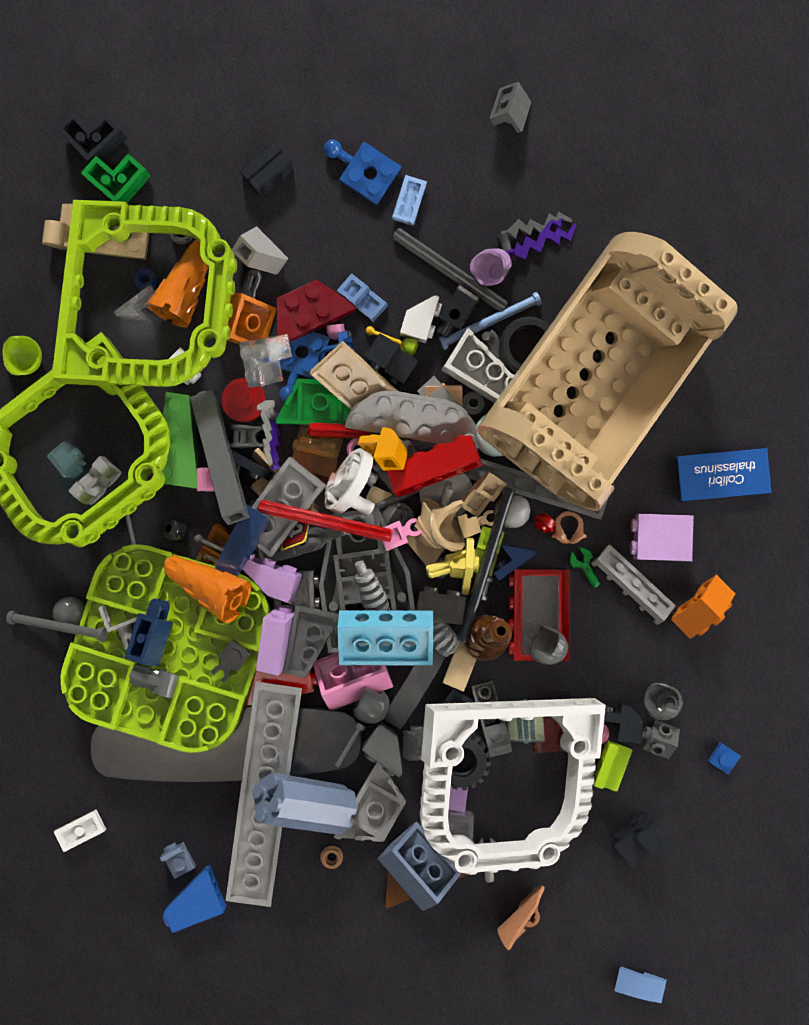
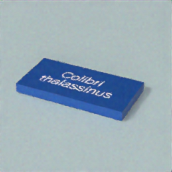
M767 448L676 457L680 501L772 493Z

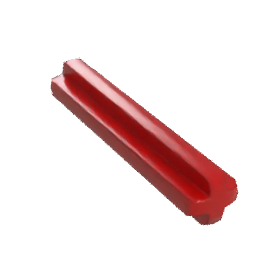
M310 423L308 426L309 435L317 437L360 439V436L374 434L373 432L345 428V424Z

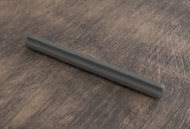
M401 228L395 231L393 239L497 311L500 312L506 308L508 302L480 284L477 280Z

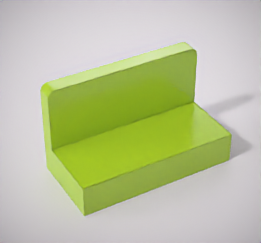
M607 740L593 775V785L601 789L605 787L617 791L632 750Z

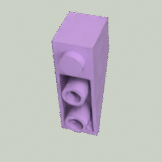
M252 553L243 567V570L267 596L287 603L295 600L303 574L296 572L297 569L292 566L284 565L281 567L276 565V561L263 558L261 560Z

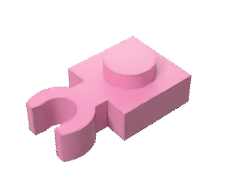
M410 519L403 527L400 521L384 527L393 531L390 542L382 541L385 550L388 551L408 543L407 535L412 537L419 535L421 530L413 532L410 529V525L417 520Z

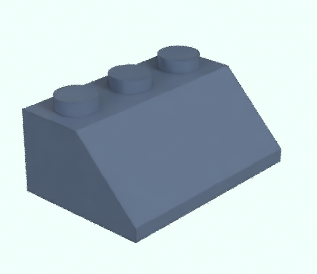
M418 822L412 824L397 837L378 857V860L422 911L437 905L461 875L447 858L432 848Z

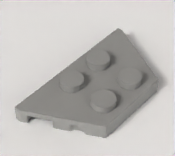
M378 761L356 796L357 812L356 815L351 816L350 821H353L351 828L340 835L335 834L334 838H351L361 841L368 839L384 842L406 804V799L390 775L382 769L383 765Z

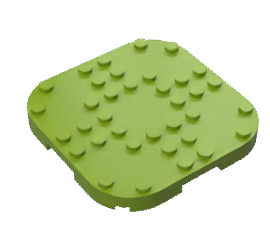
M147 545L124 546L122 549L106 556L97 567L86 596L88 601L79 626L95 629L106 628L98 609L100 606L106 607L113 626L136 618L138 613L146 614L152 599L166 600L170 604L166 620L173 622L160 665H143L124 658L127 650L124 649L118 631L108 632L105 642L98 641L97 638L76 634L74 642L70 643L61 670L62 694L65 695L70 709L87 722L131 734L183 752L197 753L214 749L232 736L241 720L256 673L263 618L271 612L267 597L254 581L239 574L238 577L247 580L251 585L249 600L245 608L239 605L237 611L241 613L236 619L229 623H224L203 608L198 601L186 594L183 588L165 574L163 568L165 560L176 554ZM182 557V558H184V559H186V560L195 561V562L200 563V564H202V565H205V564H206V563H202V562H199V561H196V560H192V559H189V558H186V557ZM232 639H235L252 654L237 672L232 669L230 678L223 683L221 679L225 676L224 671L218 670L215 675L211 671L223 662L218 657ZM135 664L178 675L179 679L172 698L152 693V690L129 683V676Z

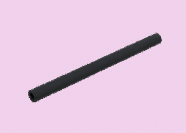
M504 487L458 633L457 640L468 643L513 500L514 489Z

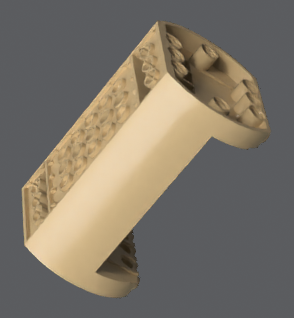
M638 232L618 234L611 239L479 424L477 431L484 441L551 493L581 508L599 511L614 490V486L611 484L712 340L718 339L723 335L735 318L737 304L665 240ZM608 332L614 335V342L611 345L605 339ZM595 350H599L602 355L598 363L592 357ZM583 368L587 369L589 373L586 381L580 378V371ZM570 386L576 390V395L573 399H569L566 394ZM556 405H560L563 408V414L559 418L553 412Z

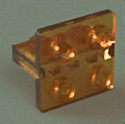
M300 425L297 440L294 439L292 447L294 449L292 458L309 472L330 477L332 472L335 473L344 438L310 436L308 425Z

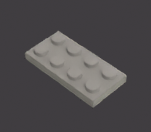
M289 457L253 504L252 508L258 511L260 501L266 500L308 510L326 485L293 458ZM264 514L270 522L258 539L259 544L257 547L272 557L298 524V521Z

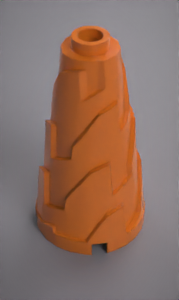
M195 240L190 244L180 261L176 262L168 277L163 279L147 303L148 309L165 321L167 319L173 320L172 324L187 328L191 322L199 300L197 298L206 280L204 277L208 270L200 256L199 241Z
M177 555L168 557L164 562L165 574L183 588L186 594L198 601L203 608L216 616L220 621L224 623L233 621L241 613L237 611L239 605L245 608L251 592V585L247 580L225 571L223 573L206 564L202 565L195 561L186 560Z

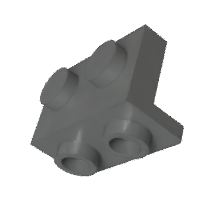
M315 570L296 571L303 575L296 599L289 602L288 605L292 606L294 610L296 605L320 609V598H316L315 589H319V575H315Z

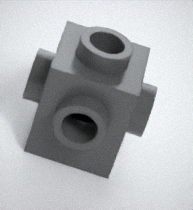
M654 719L649 727L646 726L643 731V749L669 759L678 747L680 729Z

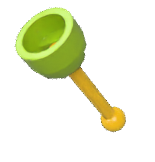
M371 326L366 328V334L378 336L380 334ZM383 334L400 345L402 351L412 357L414 356L419 340L408 337L400 341Z

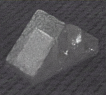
M149 285L114 313L121 320L152 324L142 309H148L147 303L156 290Z

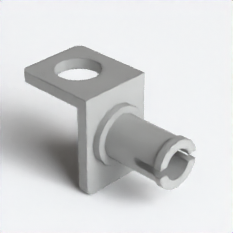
M98 607L107 632L118 631L124 649L127 650L133 632L131 626L136 622L137 617L113 626L106 607Z

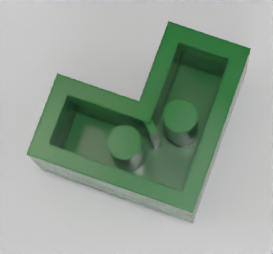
M129 154L126 155L114 170L110 169L95 156L81 172L109 200L127 203L151 177L147 170Z

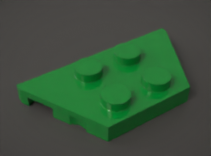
M297 379L292 388V394L288 396L275 421V424L309 425L310 423L345 424L351 409L316 379Z

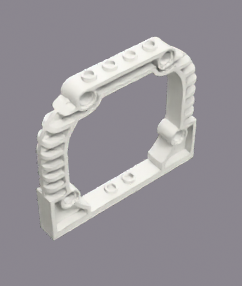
M595 698L426 704L421 760L425 764L420 820L423 834L432 848L447 858L457 871L469 875L483 871L496 873L498 870L506 869L511 871H517L519 868L538 869L540 866H549L557 862L560 852L570 846L568 842L580 835L582 826L587 823L589 818L588 813L591 810V797L593 796V775L596 767L595 758H600L605 704ZM552 716L564 732L560 739V745L563 750L568 752L564 801L561 812L550 828L534 830L528 835L526 840L474 844L464 835H451L448 823L452 768L462 761L464 757L462 745L477 729L478 719L498 718L503 721H511L512 718L532 720L534 717Z

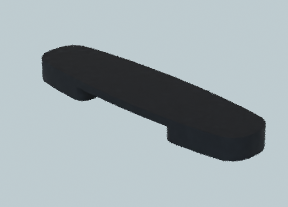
M300 705L290 776L345 768L355 762L360 752L361 731L340 766H335L357 729L356 725L359 721L355 718L354 714L345 709L329 710L328 707ZM252 706L244 707L239 725L227 741L214 749L197 753L179 751L131 734L98 726L91 739L93 765L98 772L107 777L129 780L166 782L242 781Z

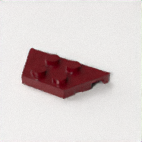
M317 279L278 297V347H283L356 312V306Z

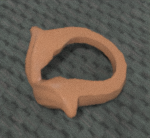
M571 511L561 513L555 519V533L552 535V538H556L564 544H575L586 538L587 536L583 533L584 524L582 518ZM565 516H573L578 521V528L570 540L567 539L560 525L561 519Z

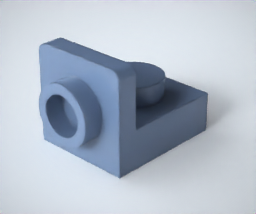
M175 842L163 849L164 853L160 859L162 862L166 861L174 878L196 867L184 842L179 845Z

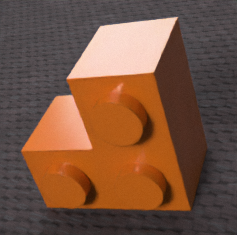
M715 575L700 586L693 598L677 609L671 620L690 639L697 634L701 636L709 629L710 625L714 624L716 626L725 618L724 612L732 606L731 601L735 593Z

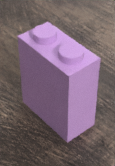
M635 514V518L631 519V532H634V541L630 543V554H633V559L692 561L693 516Z
M277 606L263 618L256 671L277 676L283 671L295 611L292 606Z

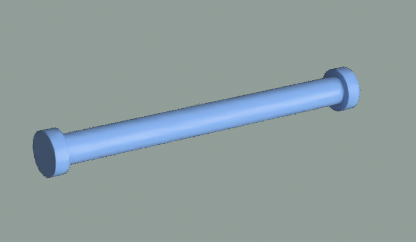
M535 292L532 294V297L451 334L449 338L439 337L443 349L445 350L449 348V345L459 341L467 328L476 333L529 307L541 305L540 296Z

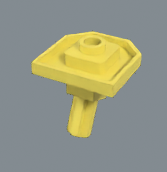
M466 538L465 550L446 555L445 561L427 565L428 577L434 578L449 573L450 577L462 578V594L469 595L474 570L478 571L479 557H475L474 539Z

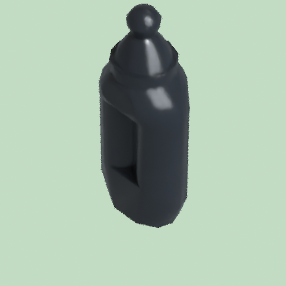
M251 268L247 271L240 293L256 299L263 279L262 270Z

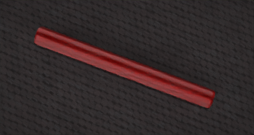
M261 500L258 506L260 513L390 542L393 531L389 528L266 500Z

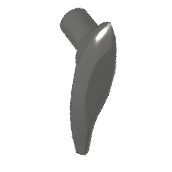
M493 330L484 332L482 338L488 341V350L499 359L498 336Z

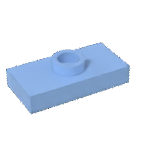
M405 175L392 220L414 226L427 181Z

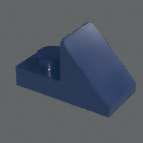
M501 545L510 560L507 562L504 559L494 566L496 570L493 572V575L500 581L536 555L533 550Z

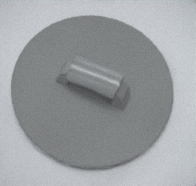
M465 473L459 474L419 491L420 501L422 503L424 498H429L445 507V505H450L453 501L461 500L472 487V483ZM460 507V509L457 511L456 517L463 514L466 510Z

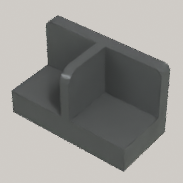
M519 82L499 88L489 118L493 125L503 122L512 124L517 133L523 131L531 105V100Z

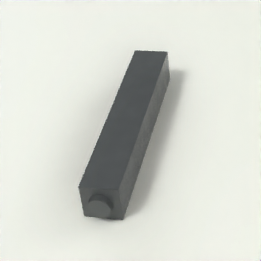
M212 390L199 392L197 395L190 397L221 516L227 525L248 519L250 516L218 400Z

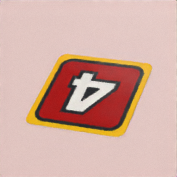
M298 522L282 543L280 550L283 551L304 543L307 538L309 524Z

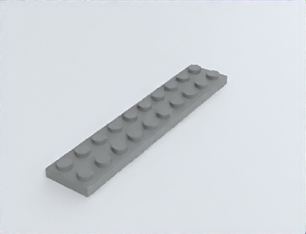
M261 682L255 683L226 901L271 907L282 827L266 825L256 820L252 791L254 786L259 784L260 780L271 772L290 776L302 688Z

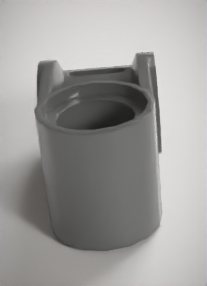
M231 425V429H233L231 448L251 449L265 447L264 443L261 444L258 441L259 434L264 432L263 427Z

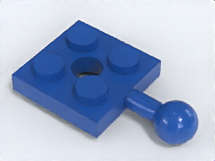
M328 140L324 145V152L328 157H338L348 164L339 181L377 206L399 173L401 166L366 142L362 143L354 157L342 150L341 144L337 140ZM372 168L376 171L377 176L374 179H367L364 176V171Z
M312 332L279 348L273 366L274 368L290 372L287 386L282 387L279 392L282 402L285 403L288 396L292 394V388L299 376L315 379L310 374V370L319 363L318 355L320 350L329 345L330 337ZM299 347L308 349V355L305 358L296 356V350Z

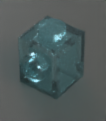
M68 442L61 443L46 455L63 477L75 478L82 473V467L86 465V462L83 460L85 456L78 447L74 448Z

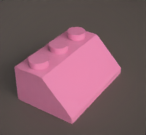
M339 652L316 660L313 664L321 695L329 710H334L360 700L366 687L376 693L393 687L386 665H339Z

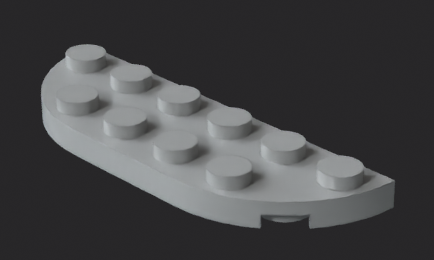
M399 391L375 392L370 394V397L357 402L348 413L345 422V428L381 434L382 427L392 429L398 437L437 444H448L460 435H471L478 450L475 422H473L464 408L444 399Z

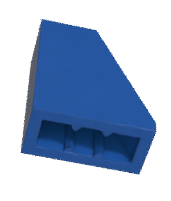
M207 865L165 909L163 914L164 923L167 927H170L172 933L224 913L226 904L211 865Z

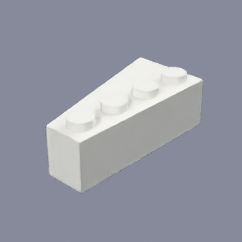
M467 328L443 366L442 371L495 403L514 377V374H511L504 364L488 350V347L483 342H480L473 335L474 333Z

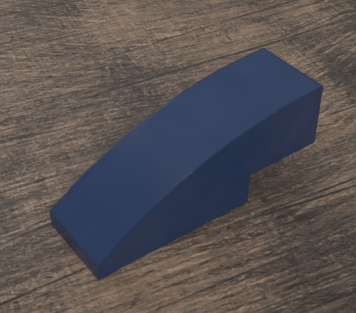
M248 505L247 509L250 518L237 522L215 569L223 573L225 571L237 577L259 544L258 539L270 522L267 516Z

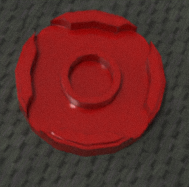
M239 378L231 381L222 392L221 404L229 418L237 422L248 423L255 421L261 416V412L257 410V405L266 401L267 398L265 391L259 383L249 378Z

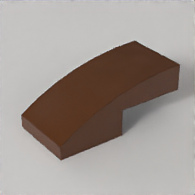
M216 522L206 541L224 549L232 531ZM203 545L196 557V561L216 566L221 552Z

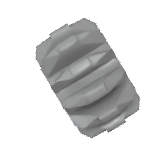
M437 617L433 620V647L440 654L447 657L457 650L461 642L457 640L458 636L444 620Z

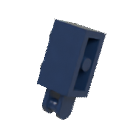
M154 598L150 601L146 614L138 613L124 658L143 665H160L173 622L166 620L170 609L168 601Z

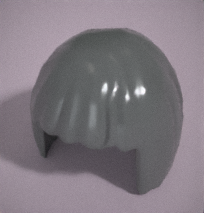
M541 625L532 643L531 658L542 664H556L567 654V641L558 630Z
M653 683L648 687L645 692L644 707L650 717L656 720H669L676 717L681 711L683 705L682 696L676 688L664 683Z
M366 687L361 699L355 701L353 708L355 718L366 724L379 723L389 711L388 696L384 691L378 694Z

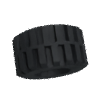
M475 732L462 745V747L473 751L475 761L469 769L464 771H457L452 768L450 785L452 789L462 788V790H467V787L470 786L475 788L477 787L476 784L478 782L482 783L484 781L483 777L489 773L488 768L491 765L489 750L483 739L479 735L477 736Z

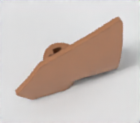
M544 886L537 887L520 902L518 909L497 928L500 939L507 950H510L514 942L526 931L524 926L533 927L539 922L538 904L545 889Z

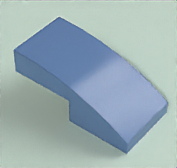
M352 273L337 290L373 323L388 306L384 300L372 292L366 284Z
M620 967L614 991L635 998L662 1003L667 980L646 972L641 974Z

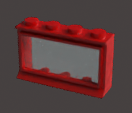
M513 570V574H509V587H513V596H509L508 600L509 610H512V619L508 620L512 631V642L508 644V655H512L514 661H536L531 658V647L540 626L545 625L558 630L565 637L568 651L561 661L569 662L570 570Z

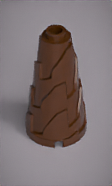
M490 615L478 616L475 618L468 643L464 642V646L472 657L483 661L493 660L506 650L512 637L511 627L501 618Z

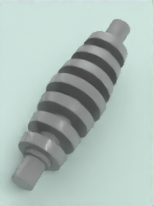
M364 561L356 562L355 566L358 573L355 575V579L358 583L357 587L360 591L361 602L365 610L390 611L386 593L383 591L372 569H367Z

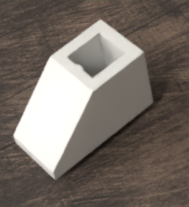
M433 296L406 311L400 336L414 338L422 343H426L427 338L432 339L435 330L432 321L434 316H439L442 304L438 303L439 296Z

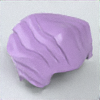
M486 249L471 260L470 271L480 284L491 286L499 284L505 279L512 266V262L506 251L502 249Z

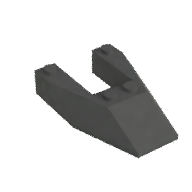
M374 508L372 513H369V516H365L358 510L332 514V516L380 527L387 526L378 508ZM344 532L342 537L327 541L319 582L322 610L339 614V611H347V604L362 603L360 591L357 587L358 583L355 579V575L358 573L355 563L364 561L366 568L372 569L375 577H377L379 584H381L383 591L386 593L387 599H390L392 611H415L410 572L397 547L386 551L381 540ZM338 622L327 640L328 653L339 652Z

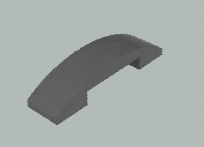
M434 647L433 665H414L395 698L390 703L389 711L384 720L400 730L418 705L446 658L435 650Z

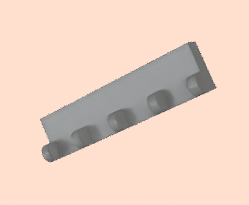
M610 544L591 562L594 567L597 565L607 574L606 578L608 580L612 579L623 589L622 593L625 596L629 594L640 605L639 609L641 611L646 610L655 619L653 622L656 625L665 621L676 606Z

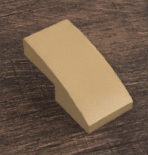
M488 471L463 496L461 500H463L464 504L461 507L479 517L490 500L494 502L507 483Z
M460 641L461 644L453 653L442 682L464 691L477 658L472 657L466 650L464 642Z

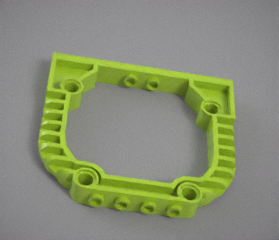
M73 200L52 378L61 384L176 386L194 378L202 368L207 366L211 357L221 356L226 348V340L230 339L228 320L229 317H232L233 306L230 301L231 295H234L235 292L233 273L237 271V260L232 249L226 241L221 239L213 224L202 214L182 207L128 205L127 202ZM116 225H120L117 230L113 231V228ZM131 233L181 234L193 237L199 241L200 256L209 268L204 323L197 326L192 332L189 349L175 358L165 360L114 358L103 347L95 346L90 349L83 339L75 334L77 313L81 308L80 288L84 284L82 271L85 252H94L110 239L118 243L124 242ZM220 251H225L223 256L216 257ZM216 339L215 345L208 348V342ZM104 356V361L101 364H97L99 358Z
M102 332L86 343L90 349L100 346L112 354L114 358L123 359L112 342ZM104 356L99 358L97 364H101L104 361ZM51 370L0 409V464L4 461L0 467V505L17 530L27 538L44 544L69 543L76 547H84L97 541L100 534L107 529L115 527L125 515L133 513L143 501L153 498L156 494L155 492L164 485L165 475L162 471L168 461L167 456L171 446L170 432L163 414L142 386L118 384L99 386L109 395L118 394L139 423L144 435V454L131 465L128 472V480L84 514H66L54 523L44 520L37 513L13 476L17 470V462L9 455L12 434L8 428L27 413L34 411L44 400L54 396L56 391L65 385L52 378ZM153 473L152 479L147 481L148 475ZM79 529L78 535L73 538L74 532Z

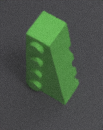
M166 392L163 416L169 427L171 446L167 456L168 461L162 471L165 475L164 484L197 489V468H200V461L198 457L196 421L190 399L191 396Z

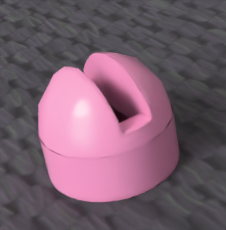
M344 324L326 326L327 334L333 340H339L338 333L345 331Z

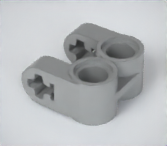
M99 456L92 464L89 473L81 478L79 482H76L69 489V492L80 502L92 505L102 497L106 488L110 487L122 472L105 456Z

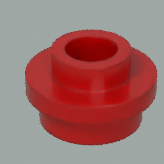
M542 512L534 517L536 522L534 525L540 532L551 533L553 531L555 522L548 514Z

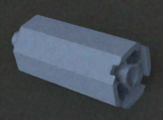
M271 772L261 779L260 783L255 785L252 791L255 818L266 825L340 835L351 828L353 821H350L351 816L356 815L357 812L355 792L341 784Z

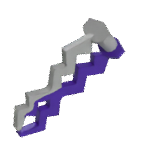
M266 400L257 405V410L261 412L264 422L262 426L266 439H263L265 446L263 449L268 464L273 463L270 469L279 470L280 467L277 460L280 459L276 447L280 446L277 438L280 432L278 425L275 424L279 413H276L273 409L275 401Z

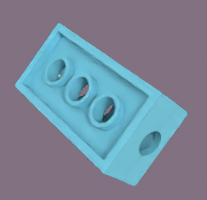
M339 611V665H433V611Z

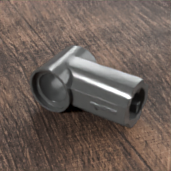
M135 664L129 676V683L152 690V693L172 698L179 676L163 670L157 671Z

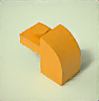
M382 427L380 435L360 436L358 444L364 451L373 456L383 471L404 469L407 449L392 429Z

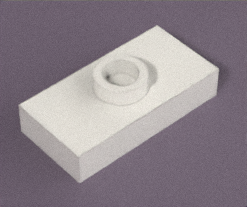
M94 810L54 831V834L63 852L104 832L106 827L97 810Z

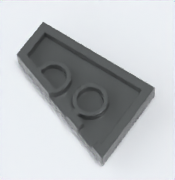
M301 605L295 606L283 673L303 678L307 677L338 622V613Z

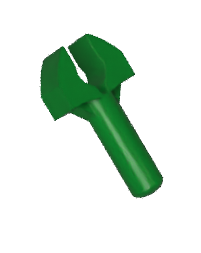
M579 547L580 552L583 554V563L576 559L573 552L570 553L569 563L572 568H581L592 588H596L600 585V582L589 565L590 559L593 556L589 550Z

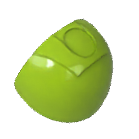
M9 337L3 345L4 365L12 375L31 374L41 364V349L37 342L30 337Z

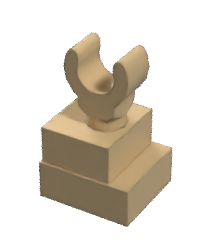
M493 510L486 511L480 517L467 518L466 514L458 516L457 520L463 537L467 538L481 533L480 526L482 525L492 526L493 522H488L486 517L488 514L493 513Z

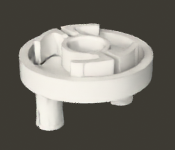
M361 448L350 452L336 473L332 472L325 489V507L336 514H341L352 507L365 516H369V513H372L375 504L359 495L365 484L371 487L378 478V474L371 471L373 465L371 454Z

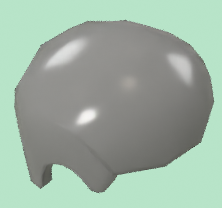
M514 494L504 527L517 528L523 526L529 519L531 508L529 502L522 495ZM500 498V499L497 501V503L495 504V508H494V515H495V516H496V512H497V509H498V506H499V503H500L501 498Z

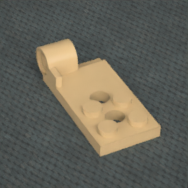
M62 204L60 221L45 220L42 238L43 245L67 250L73 204ZM116 225L113 228V231L117 230L120 225ZM132 233L129 239L119 243L110 239L94 252L86 253L146 260L150 233Z

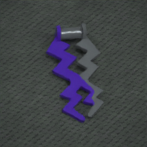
M558 211L556 218L549 213L544 225L531 219L525 225L518 219L508 230L497 234V237L500 240L502 249L509 256L513 255L526 260L529 248L541 253L545 239H549L559 245L561 237L570 242L576 224L572 225L568 233L561 230V221L571 223L572 219ZM551 223L559 227L555 233L549 230ZM533 228L540 233L537 241L526 236L523 246L517 242L515 249L511 248L508 235L516 239L518 229L528 236L531 235Z

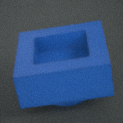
M719 742L708 762L729 775L741 756Z

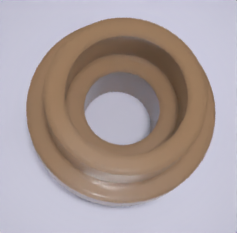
M330 845L322 850L320 859L325 867L334 869L341 865L343 853L339 847ZM334 853L336 855V858L334 860H330L328 858V854Z

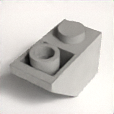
M258 227L240 235L232 248L233 253L246 266L273 274H278L288 260L283 252Z

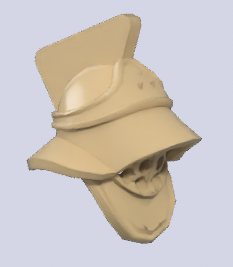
M429 498L422 500L421 515L418 517L413 531L421 530V533L414 537L407 535L406 538L408 544L426 566L437 563L445 549L459 552L465 546L464 537L456 519L457 511L464 504L463 500L453 501V503L445 505V507Z

